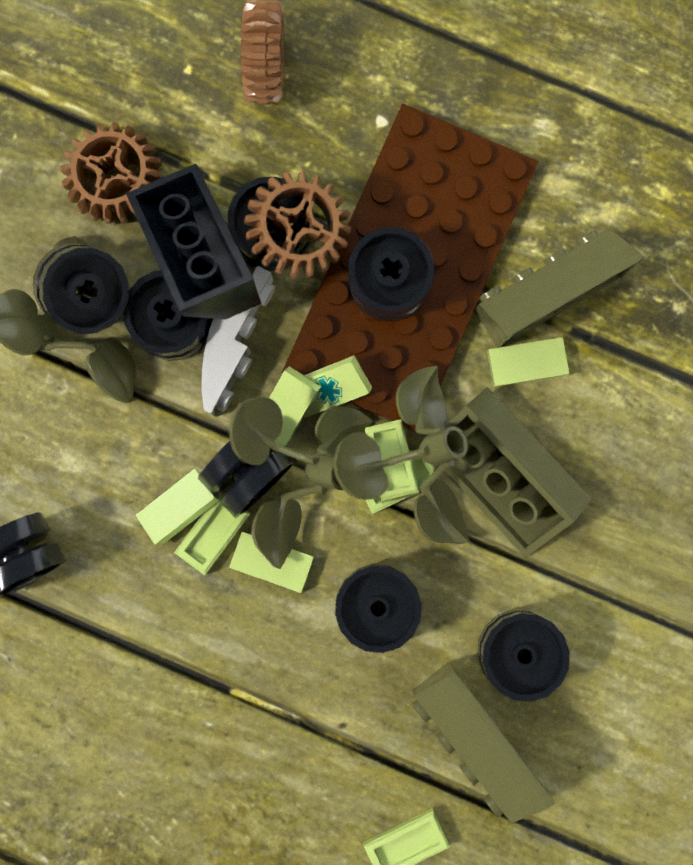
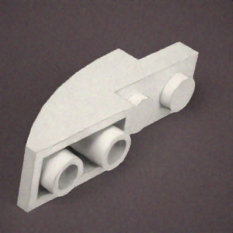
M257 266L252 277L262 303L261 305L265 307L274 293L275 286L271 285L273 282L271 272ZM260 305L228 319H213L204 350L202 398L204 411L216 417L218 411H226L234 396V392L230 391L237 377L240 379L244 378L251 366L252 359L249 358L251 351L248 346L240 343L242 337L248 339L257 323L254 315Z

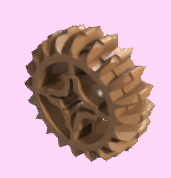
M247 0L243 8L240 55L243 92L248 102L257 103L258 105L279 103L283 96L285 68L283 7L277 0Z
M114 121L109 131H106L103 124L98 123L96 127L97 133L93 135L88 129L83 130V135L86 138L84 141L80 142L78 139L72 138V144L76 148L75 152L64 151V157L70 163L60 166L61 172L68 176L62 180V186L66 190H70L67 194L69 201L77 203L76 208L81 214L89 212V217L93 221H98L103 215L104 221L107 224H112L115 215H117L122 223H127L128 212H132L135 217L136 215L126 194L114 199L115 195L121 190L133 191L163 178L162 173L157 171L162 166V161L159 157L154 156L157 152L154 144H146L147 137L144 133L140 132L135 135L133 127L129 125L121 132L120 126ZM109 150L106 155L96 157L99 153ZM129 152L135 154L140 160L139 177L134 176L131 170L127 169L129 163L127 156ZM117 168L120 174H117L115 177L111 175V178L108 179L104 174L110 170L113 172V169ZM86 170L91 171L97 177L95 183L97 191L94 196L87 192L85 186Z
M300 171L297 182H293L291 174L284 172L282 176L283 185L277 179L271 177L268 180L270 191L259 187L256 190V195L260 201L250 200L248 208L255 214L246 215L245 224L256 228L246 232V239L260 241L252 247L251 251L254 255L260 254L263 251L267 253L261 263L264 267H267L272 260L278 262L275 268V274L281 275L285 266L290 267V278L296 279L299 274V267H303L305 276L311 278L314 275L313 264L323 273L328 269L326 259L336 263L340 255L335 249L345 250L348 242L341 236L349 235L351 226L339 222L348 219L350 212L345 209L337 210L344 202L343 196H337L333 199L330 197L334 189L331 183L324 190L318 187L321 182L319 175H315L312 182L307 183L306 173ZM287 197L303 198L300 205L296 208L288 209L281 206L277 209L272 207L276 202ZM314 203L323 211L327 219L328 231L323 229V224L314 219L312 215ZM302 210H304L305 214L302 218L304 224L302 227L307 226V228H302L300 232H297L294 240L291 241L294 231L291 228L296 218H299ZM266 218L273 221V226L283 232L284 244L282 249L270 237ZM317 240L325 244L319 250L310 254H293L296 245L302 241L315 243Z

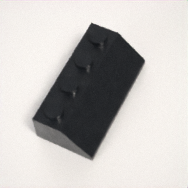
M196 163L126 193L181 316L228 319L262 304L254 279Z

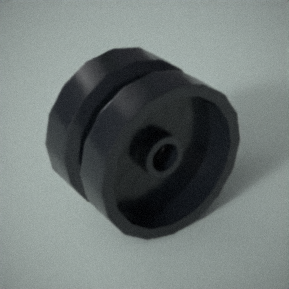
M259 177L244 184L233 196L228 209V229L242 257L252 266H259L267 271H273L278 262L272 260L267 267H264L261 263L267 253L263 251L260 254L254 255L251 251L252 247L260 241L246 239V232L256 228L245 224L246 215L255 214L248 208L250 200L260 201L256 195V190L259 187L270 191L268 180L271 177ZM274 177L275 179L278 180V182H279L281 185H283L281 178ZM287 197L279 200L272 207L277 209L281 206L288 209L296 208L300 205L303 198ZM302 210L299 218H296L291 228L294 230L291 241L294 240L297 232H300L302 228H307V226L302 227L304 224L302 220L305 214L304 210ZM266 218L270 237L282 249L284 244L283 232L275 226L271 228L268 223L273 221ZM302 241L298 243L293 254L305 255L309 250L311 242Z
M384 227L368 233L355 245L349 259V290L354 303L365 315L379 321L397 322L412 316L424 305L434 280V261L428 246L416 234L402 228ZM387 272H392L397 276V279L394 280L390 275L383 276Z
M70 243L50 250L38 262L33 276V295L40 309L62 328L78 334L98 333L111 327L123 314L129 299V282L122 266L110 254L82 243ZM84 285L83 291L76 293V287Z
M153 271L137 280L129 290V299L123 312L124 324L132 339L154 357L167 361L185 360L199 353L206 345L209 330L214 319L181 316L161 271ZM168 313H175V317L172 320L168 318L165 320Z
M229 441L205 466L197 479L211 493L220 492L232 482H235L223 496L222 505L235 518H238L262 498L290 470L297 460L271 449L264 463L260 465L248 464L238 458Z
M41 512L26 515L0 527V597L37 582L66 561L57 543H44L33 547L44 540L50 531Z
M370 564L356 569L344 579L336 596L335 616L340 631L351 644L366 652L385 653L400 648L413 637L421 621L422 603L417 588L403 572L389 565ZM382 601L385 604L386 609H382V615L377 616L373 610H370L373 602Z
M510 610L495 616L485 625L478 639L477 659L482 673L501 694L515 701L533 702L550 696L562 685L569 670L570 651L565 636L553 622L530 611ZM521 649L529 650V655H523L525 661L520 662L517 658L518 652Z

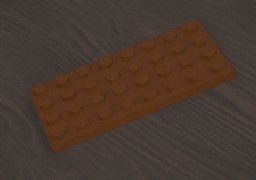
M402 103L348 223L351 226V232L349 235L342 237L348 242L345 250H336L340 258L336 263H330L282 374L290 366L302 375H306L343 359L355 356L372 389L369 394L347 403L391 422L400 420L401 418L396 407V392L400 383L408 375L426 367L437 366L438 379L441 386L539 161ZM384 227L402 228L416 234L428 246L434 261V280L424 305L412 316L397 322L379 321L365 315L354 303L349 290V259L355 245L368 233ZM387 272L383 276L390 275L394 280L397 279V276L392 272ZM402 420L403 427L416 432V425H409Z

